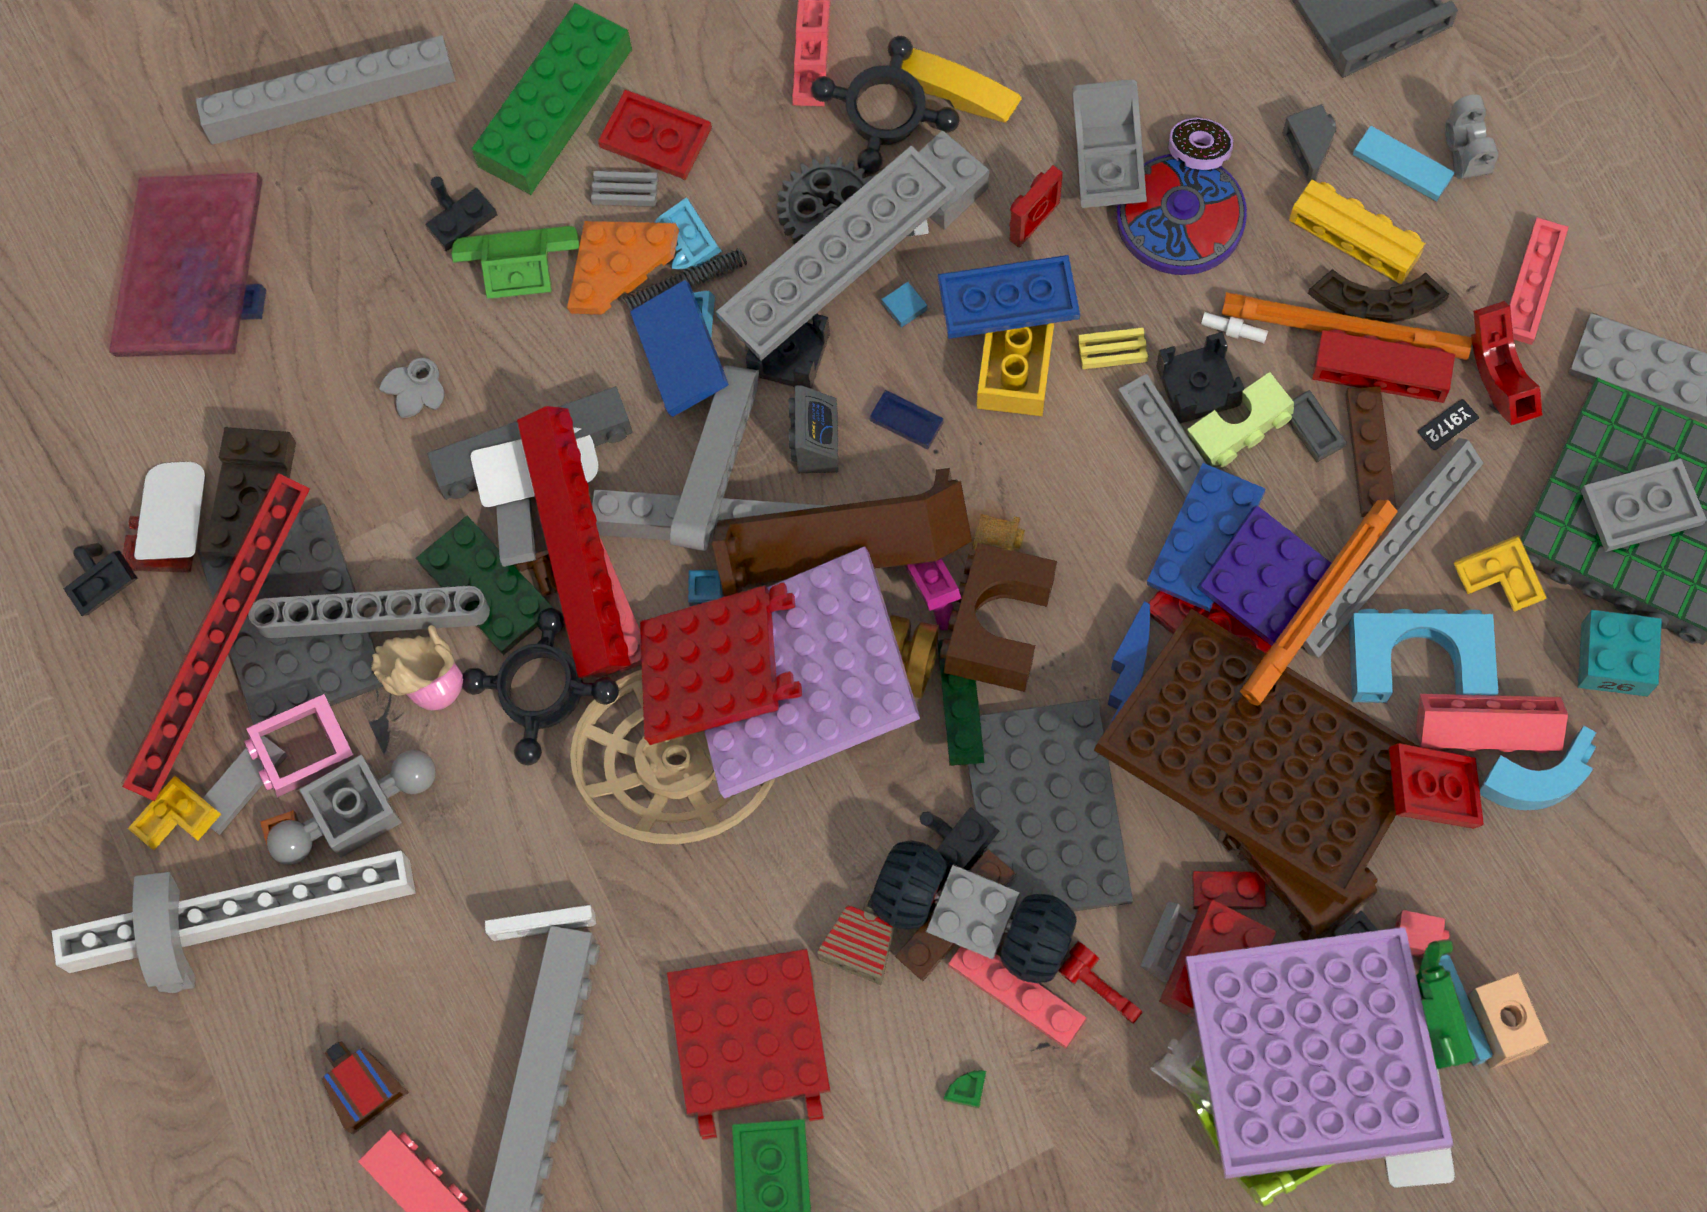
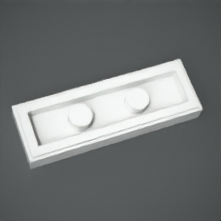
M591 905L487 920L485 921L486 934L491 940L498 941L549 933L550 925L568 929L591 927L596 924V917Z

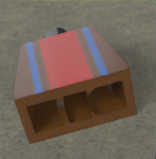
M340 1041L325 1052V1056L334 1069L322 1077V1082L342 1126L353 1135L409 1093L408 1089L364 1047L351 1054L343 1041Z

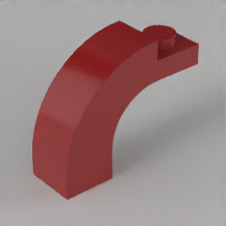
M1502 301L1474 310L1476 333L1471 334L1473 352L1481 379L1494 406L1511 426L1543 416L1540 386L1524 370L1515 348L1510 305Z

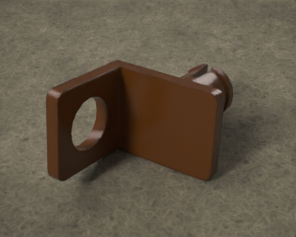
M548 549L536 553V560L516 564L520 572L533 569L542 596L551 595L547 584L548 580L554 593L558 592Z

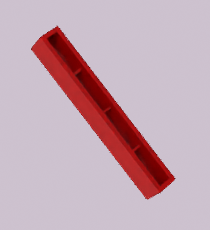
M545 406L517 419L578 678H601L631 666L628 646L624 640L620 613L616 607L612 581L608 574L604 548L601 544L596 524L597 519L590 500L589 486L581 463V453L573 430V420L568 408Z

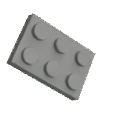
M1682 459L1587 484L1581 489L1605 552L1698 527L1707 521Z

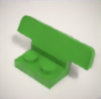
M572 226L463 237L455 240L453 243L452 259L453 262L481 260L487 299L551 292L552 285L548 252L579 249L577 229Z

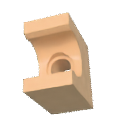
M1518 973L1475 988L1468 995L1471 1006L1485 1031L1489 1047L1493 1053L1492 1057L1487 1060L1490 1069L1531 1055L1548 1043V1039ZM1501 1010L1513 1013L1516 1019L1514 1027L1507 1026L1502 1022L1500 1017Z

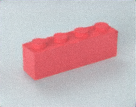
M1420 694L1416 732L1421 748L1443 750L1445 748H1459L1467 751L1498 749L1502 752L1533 750L1538 753H1548L1550 751H1563L1568 713L1561 697Z
M389 1130L358 1161L405 1212H472L464 1204L468 1197L454 1183L448 1187L439 1178L444 1172L429 1157L423 1161L414 1152L419 1146L405 1132L399 1136L397 1133Z

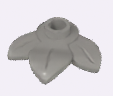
M417 358L408 367L394 368L386 375L379 387L383 393L397 395V411L401 418L416 415L422 410L424 405L430 409L437 410L444 399V388L438 381V367L432 360L426 358ZM422 372L429 373L428 376L423 379L418 378L419 374Z

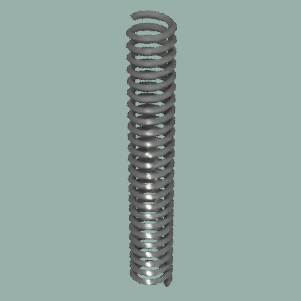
M736 248V252L732 250L731 253L722 254L721 257H717V260L713 258L712 261L703 262V266L699 264L698 267L694 266L693 269L684 270V274L680 272L679 275L675 274L674 277L665 278V282L661 280L660 283L656 282L655 285L646 286V290L642 288L641 291L637 290L636 293L627 294V298L623 296V299L630 311H632L633 306L634 308L638 307L637 302L640 306L642 301L643 303L647 302L646 297L649 301L656 297V294L658 296L665 289L668 290L674 284L677 285L682 282L683 279L688 283L690 280L692 286L695 287L693 276L698 285H700L698 275L701 281L705 282L702 271L709 281L710 278L707 270L711 278L714 279L712 268L718 277L717 267L720 273L724 274L721 264L725 272L728 273L726 262L730 270L733 271L731 261L734 267L738 268L735 257L740 267L743 266L740 256L745 265H747V261L742 251Z

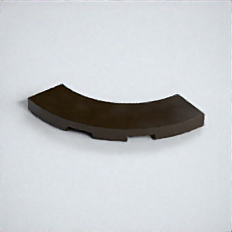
M1332 269L1308 291V294L1313 299L1338 314L1381 322L1403 321L1420 316L1438 307L1449 296V293L1426 272L1419 278L1404 285L1391 287L1389 290L1369 289L1368 286L1360 285L1344 278Z

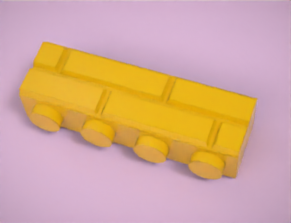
M1313 179L1294 204L1289 221L1401 285L1419 260L1426 244L1421 241L1417 233L1411 230L1403 231L1393 225L1387 216L1383 214L1375 215L1364 209V205L1359 200L1354 198L1346 199L1337 194L1332 185L1326 182L1318 183Z

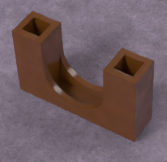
M977 543L975 554H968L964 574L968 575L967 582H960L959 584L961 599L956 600V602L961 603L959 611L952 610L948 630L953 631L951 639L944 638L940 658L945 659L944 673L1025 692L1036 645L991 634L979 623L976 612L987 602L1001 598L1015 599L1047 607L1055 578L1057 561Z

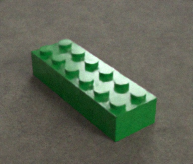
M574 3L472 147L478 168L532 195L632 51L628 29Z

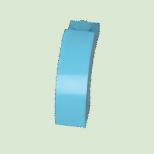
M1583 726L1575 735L1560 764L1548 770L1536 771L1526 769L1500 755L1481 785L1480 795L1504 807L1518 810L1543 809L1563 801L1575 792L1593 770L1586 763L1596 748L1591 742L1597 732Z

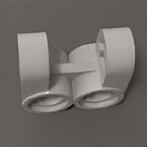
M1476 94L1457 100L1445 123V138L1449 150L1453 151V166L1458 179L1490 175L1493 173L1498 159L1495 140L1486 137L1484 122L1486 109L1483 98Z

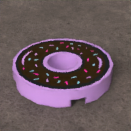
M1202 118L1185 119L1177 123L1170 131L1168 149L1173 158L1177 161L1180 158L1185 161V166L1192 169H1215L1222 166L1223 161H1228L1231 157L1233 138L1225 127L1212 120ZM1195 143H1203L1207 146H1199Z

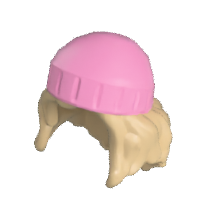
M430 625L428 626L430 637H422L420 635L414 639L394 637L393 639L385 640L383 646H377L375 648L376 653L372 654L371 670L387 692L398 696L406 694L413 703L432 711L444 709L455 701L461 692L463 674L454 662L448 643L437 634L435 626Z

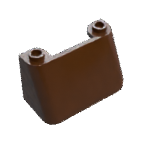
M1221 830L1217 840L1228 852L1233 848L1240 850L1237 857L1241 861L1246 860L1291 913L1289 918L1293 922L1299 918L1298 924L1303 930L1298 935L1303 941L1323 938L1377 893L1375 884L1378 880L1374 873L1366 867L1344 905H1341Z

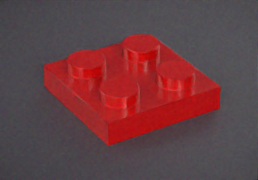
M1054 165L1045 174L1040 172L1033 180L1031 189L1026 195H1019L1010 207L1009 241L1019 248L1060 204L1063 172Z

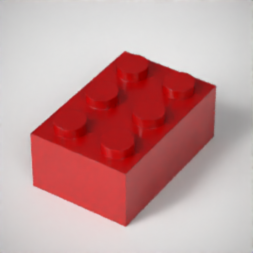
M1214 900L1201 904L1159 1002L1196 1020L1186 957L1269 946L1272 944L1277 931Z

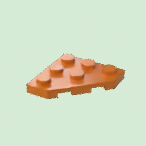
M584 221L567 305L570 313L602 315L612 307L610 303L624 292L629 294L647 280L648 277L646 275L660 264L664 266L674 258L679 233L676 223Z

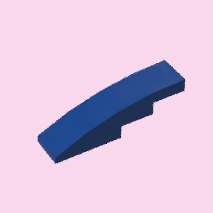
M1145 601L1112 661L1111 670L1120 674L1108 700V705L1117 709L1112 721L1142 680L1150 628V604Z

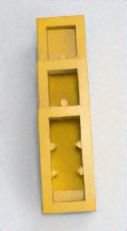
M913 48L911 56L903 61L901 69L909 72L917 79L925 94L950 100L954 109L1006 123L1022 99L1020 94L965 66L928 52Z

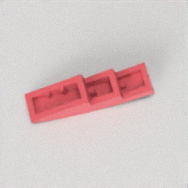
M798 0L792 95L793 105L795 106L825 105V102L817 101L812 96L811 85L816 78L820 76L827 77L831 0Z

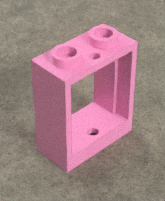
M324 694L246 728L249 739L245 740L244 743L252 760L259 758L264 770L258 772L266 790L268 791L273 788L277 797L317 780L354 759L353 753ZM315 713L333 749L334 755L280 779L260 737Z

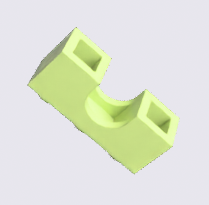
M1270 372L1242 391V402L1251 413L1244 422L1239 424L1227 423L1214 410L1187 429L1189 439L1208 465L1212 467L1228 465L1237 457L1236 453L1245 446L1248 448L1254 447L1265 437L1264 433L1273 427L1279 429L1292 419L1294 402Z

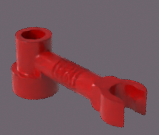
M1077 941L1069 951L1070 957L1058 972L1074 985L1080 979L1134 1024L1143 1011L1091 971L1100 958L1084 944Z

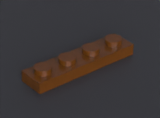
M1380 386L1347 388L1345 396L1361 517H1365L1377 500H1389L1396 508Z
M989 849L970 869L973 873L1005 886L1016 875L1010 867ZM933 913L895 956L922 981L928 977L955 945L952 942L926 932Z

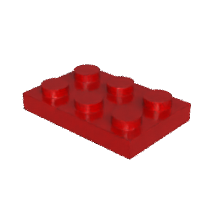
M624 90L598 140L599 148L686 180L712 129V124L708 120Z
M1400 743L1389 747L1396 816L1472 829L1484 825L1476 758Z

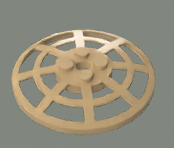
M642 669L615 681L619 687V695L614 702L634 691L641 708L625 718L613 734L594 726L598 718L613 703L603 705L593 700L578 721L572 738L570 753L572 775L578 793L588 809L602 823L616 832L636 840L655 844H683L719 835L749 816L765 799L775 780L774 778L757 785L756 787H761L759 792L745 807L730 818L719 822L713 812L722 808L735 795L724 798L721 795L715 801L708 804L701 793L713 780L717 781L705 731L652 745L644 739V736L639 744L624 739L633 727L644 720ZM587 738L606 746L604 771L607 781L586 785L582 761ZM617 751L634 757L636 773L620 778L616 777L615 758ZM675 755H681L686 758L679 765L668 763V760ZM643 785L655 795L648 808H645L633 801L624 790ZM614 794L616 799L625 808L642 818L635 829L621 824L599 808L593 798ZM688 798L694 808L693 811L684 813H662L668 799ZM700 818L706 827L702 830L681 834H656L650 832L656 821L680 823Z

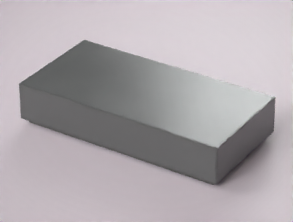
M1310 390L1292 399L1294 402V412L1289 423L1316 462L1345 447L1347 442Z

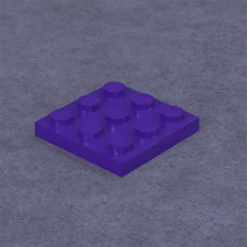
M1257 505L1252 507L1199 583L1197 589L1272 646L1332 563Z

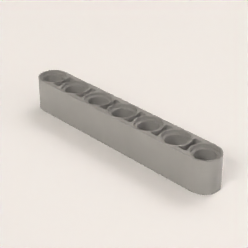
M730 365L724 366L723 370L729 386L716 392L672 522L670 545L706 551L756 396L759 382L758 370Z
M474 586L263 598L253 603L248 616L251 623L262 636L266 638L428 629L430 625L435 626V628L477 626L487 620L490 608L480 589ZM479 601V605L475 610H464L469 602ZM445 603L444 609L439 613L430 612L435 604ZM411 605L408 613L396 615L400 607ZM377 607L374 615L363 617L366 609ZM343 609L342 614L337 619H329L331 612ZM309 611L308 616L303 621H295L296 616L300 612ZM275 613L270 622L261 623L265 615Z

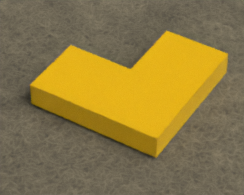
M1519 535L1454 561V566L1467 594L1500 581L1514 612L1547 599Z
M174 776L160 791L156 800H152L128 829L152 850H155L177 824L198 841L220 817L221 813Z

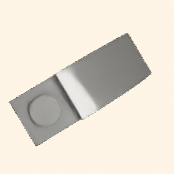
M171 872L134 876L133 927L138 959L148 987L156 986L159 992L176 993L183 989L195 988V974L184 955L180 941L178 925L180 890Z

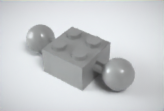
M405 751L394 760L391 773L378 780L372 767L361 754L299 789L314 817L304 823L295 820H285L276 824L270 830L267 837V848L270 855L281 864H297L309 855L313 841L324 835L331 849L341 858L401 824L402 822L389 798L400 791L407 794H419L426 791L434 782L436 775L433 760L422 751Z

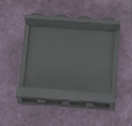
M1292 0L1342 78L1451 28L1458 12L1452 0L1444 4L1441 0Z

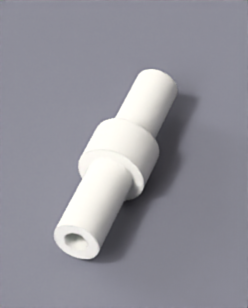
M1206 312L1201 322V325L1224 331L1226 336L1236 339L1241 336L1265 343L1268 333L1267 330L1243 324L1244 320L1235 317L1227 319Z

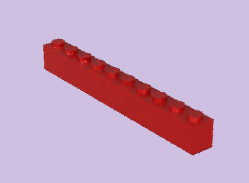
M275 474L122 780L123 788L153 801L156 800L310 488L282 474Z

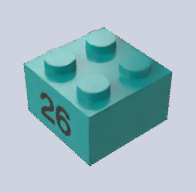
M1591 610L1581 623L1578 688L1648 697L1659 685L1662 618Z

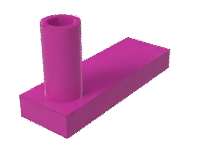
M939 559L933 562L904 565L929 611L933 610L939 629L948 630L952 610H954L952 602L961 599V595L943 560Z

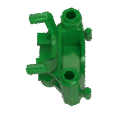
M1448 939L1433 941L1428 945L1419 973L1416 974L1437 1069L1466 1064L1476 1058L1450 971H1445L1444 967L1439 965L1442 955L1453 951L1452 942Z

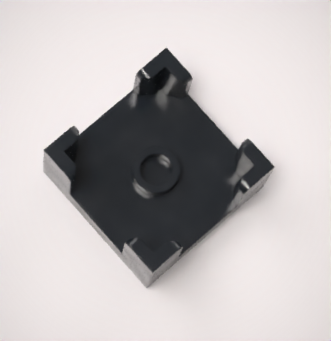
M815 314L812 317L813 324L807 322L803 324L763 360H760L749 349L745 358L747 368L758 370L759 378L792 387L802 385L812 389L830 335L828 317Z
M1223 332L1207 336L1203 348L1174 356L1175 346L1159 350L1156 368L1174 416L1180 424L1207 416L1214 410L1218 413L1241 406L1242 391L1245 388L1240 376L1236 377L1235 381L1225 358L1228 345Z

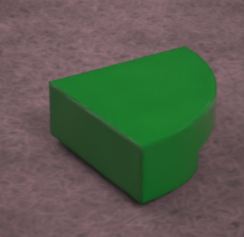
M975 1070L958 1077L948 1087L944 1101L979 1108L986 1071Z

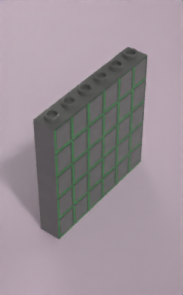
M1597 377L1585 397L1520 539L1534 570H1540L1550 575V578L1557 583L1575 586L1590 598L1608 601L1623 613L1662 618L1661 629L1667 628L1676 632L1681 639L1689 643H1700L1703 645L1707 641V521L1698 527L1605 552L1581 489L1587 484L1682 459L1707 519V425Z

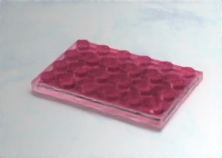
M258 172L139 178L109 352L114 357L235 354L263 181Z

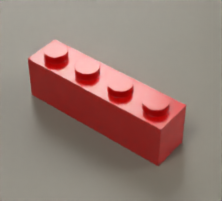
M1322 330L1317 346L1312 380L1356 388L1380 386L1381 392L1444 403L1450 391L1455 354L1448 353L1438 347L1426 349L1415 347L1411 343L1404 341L1392 343L1381 341L1375 336L1358 337L1347 335L1346 332L1341 330Z

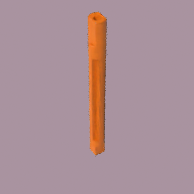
M1226 292L1222 315L1252 321H1263L1322 332V330H1341L1346 332L1347 335L1358 337L1375 336L1381 341L1392 343L1404 341L1411 343L1415 347L1426 349L1438 347L1448 353H1454L1455 358L1468 360L1472 341L1471 337L1304 308Z
M1389 500L1376 501L1241 688L1240 693L1249 703L1257 706L1262 703L1398 511Z

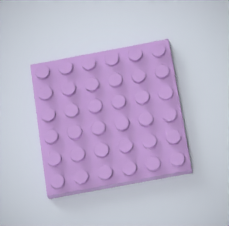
M866 547L857 549L777 583L784 582L787 586V594L793 593L795 596V608L772 612L776 677L791 671L794 682L799 681L801 683L802 696L779 700V710L704 730L719 792L724 798L920 719L872 560Z
M1405 927L1186 957L1187 972L1225 1179L1452 1148V1136Z

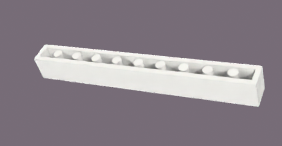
M401 850L179 901L178 925L181 945L186 947L416 894L410 860ZM133 912L52 931L56 966L68 973L138 958L133 927Z

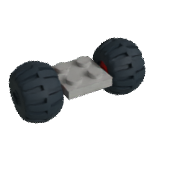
M903 841L893 846L880 871L871 898V907L880 919L895 928H920L927 921L934 905L937 904L926 932L990 959H994L1004 932L1008 933L1000 956L1002 964L1015 977L1025 982L1045 983L1054 979L1061 962L1065 958L1077 922V917L1068 904L1052 895H1028L1022 900L1012 920L1010 917L1020 891L956 865H952L943 891H941L947 871V863L938 851L926 843L917 841Z

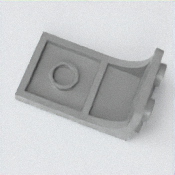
M1119 80L1074 86L1072 88L1077 136L1081 207L1089 208L1147 202L1137 82L1135 80Z

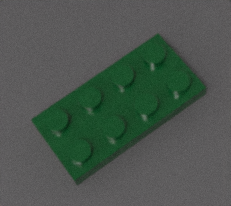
M468 515L416 557L418 563L440 587L474 586L481 590L489 604L490 613L487 620L481 625H477V627L503 656L538 627L537 618L541 611L546 608H553L514 565L502 566L499 549ZM479 601L469 602L464 610H475L479 605Z

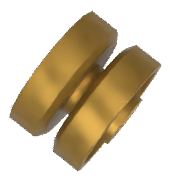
M892 614L889 619L913 697L922 699L935 664L939 625L921 622L917 625L912 641H910L911 622L909 618Z

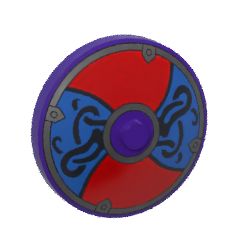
M1171 154L1144 163L1147 202L1117 205L1116 220L1118 231L1131 254L1150 268L1174 275L1201 273L1224 262L1239 245L1247 219L1245 197L1237 181L1222 166L1208 170L1192 169L1184 165L1185 161L1180 158L1177 161Z

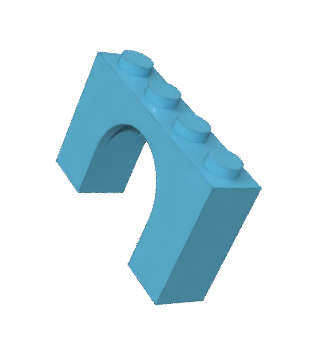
M1363 609L1358 611V613H1353L1349 622L1352 702H1388L1393 693L1392 649L1401 641L1416 637L1435 641L1448 652L1454 665L1456 695H1498L1493 614H1483L1480 610H1466L1461 614H1448V611L1443 609L1430 610L1427 613H1413L1409 609H1398L1392 613H1379L1376 609Z

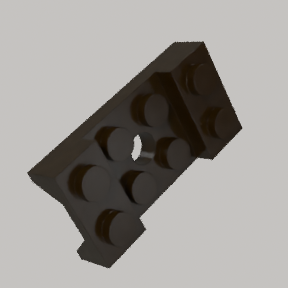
M224 427L218 457L222 462L211 520H206L200 547V552L207 561H215L221 556L234 557L275 474L279 473L290 478L296 441L290 432ZM257 492L259 494L258 500L254 504H242L243 497L247 493Z

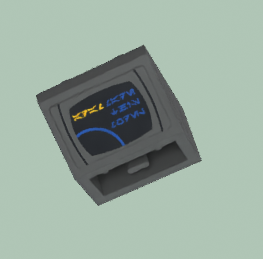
M802 385L795 386V398H789V418L791 423V429H789V449H791V462H797L799 473H838L837 398Z

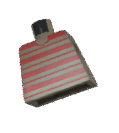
M870 893L863 910L850 905L845 907L820 946L817 955L818 959L824 963L881 985L892 943L894 927L884 922L871 907L872 893Z

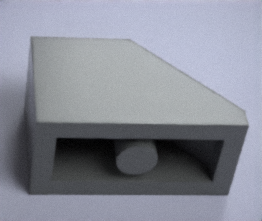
M1322 104L1287 116L1283 129V135L1308 184L1312 179L1316 181L1337 130L1333 116L1331 114L1327 115Z

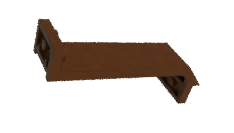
M950 468L936 469L933 487L918 495L718 520L711 542L724 597L742 592V588L746 587L747 584L786 580L862 547H866L873 567L876 569L938 561L972 542L962 483L957 479L952 480Z

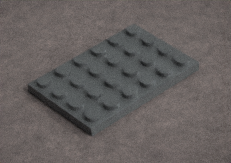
M325 504L297 514L255 601L263 598L356 593L328 509ZM199 549L197 550L212 598H214L234 557L221 556L215 561H207ZM343 609L331 612L329 619H337L342 614ZM309 611L300 612L296 616L295 621H303L308 616ZM275 613L265 615L261 623L270 622ZM247 615L230 649L253 725L323 694L329 705L333 706L383 687L371 670L372 654H375L376 651L370 632L266 638L258 632Z
M1098 699L980 715L984 763L968 764L974 809L1000 830L983 851L982 856L989 849L1016 873L1014 878L1007 884L1008 887L1020 891L1010 919H1014L1022 900L1026 896L1033 894H1046L1058 897L1068 904L1074 912L1132 904L1133 898L1109 760L1093 751L1097 742L1104 734Z

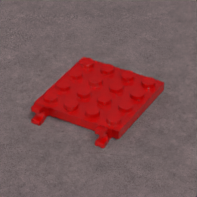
M784 582L772 586L770 590L764 585L640 621L644 739L650 745L779 710V700L802 696L801 683L799 681L794 682L791 671L776 677L772 612L795 608V596L793 593L787 594V586Z
M807 949L667 972L686 1112L688 1116L698 1115L699 1131L702 1140L717 1138L713 1112L805 1096L809 1121L824 1119L820 1094L831 1091Z

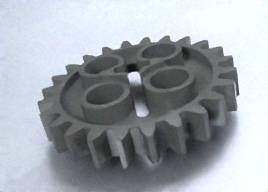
M829 156L825 157L824 164H819L813 158V167L810 168L801 163V173L791 171V181L783 180L784 191L778 192V201L780 203H777V213L780 214L778 216L779 224L785 225V236L792 235L793 244H796L842 205L846 198L851 197L868 183L873 176L865 178L866 173L863 168L855 171L854 161L849 162L847 166H843L842 157H839L835 164H831ZM820 184L829 186L825 189L816 188ZM804 210L814 211L810 215L801 214Z

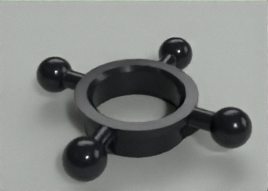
M896 36L890 40L888 44V53L891 57L889 65L874 66L864 70L853 79L848 88L836 86L834 81L826 76L816 78L811 85L812 96L817 101L827 102L832 98L842 100L846 105V112L852 126L861 137L869 141L867 149L861 151L857 159L858 167L863 168L866 174H874L881 169L883 164V158L879 152L881 145H891L903 141L920 123L926 121L935 123L936 127L945 133L954 131L960 123L958 112L951 107H943L938 111L925 108V95L920 83L909 72L901 69L903 61L907 60L913 52V45L905 36ZM879 84H888L900 88L911 100L913 106L912 115L903 125L897 128L879 129L871 126L861 117L857 108V101L865 90Z
M546 608L538 615L537 625L542 631L541 640L537 644H529L512 652L503 662L497 675H486L482 669L476 667L469 668L463 673L462 688L465 692L476 695L482 693L485 689L498 690L500 704L505 713L514 722L525 727L523 739L514 748L516 760L523 765L535 764L542 755L541 746L537 742L539 729L552 727L565 720L574 711L581 696L593 697L596 702L607 705L613 703L619 695V687L611 678L602 677L594 683L583 682L582 678H578L573 658L565 651L553 647L555 634L559 633L564 626V617L555 608ZM537 658H550L559 662L563 666L566 676L565 687L559 699L550 707L540 711H526L518 708L511 697V683L518 669L525 663Z

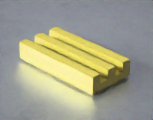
M1144 327L1078 335L1082 370L1148 362ZM1139 349V352L1137 353L1102 356L1094 358L1087 357V355L1090 354L1118 353L1119 351Z

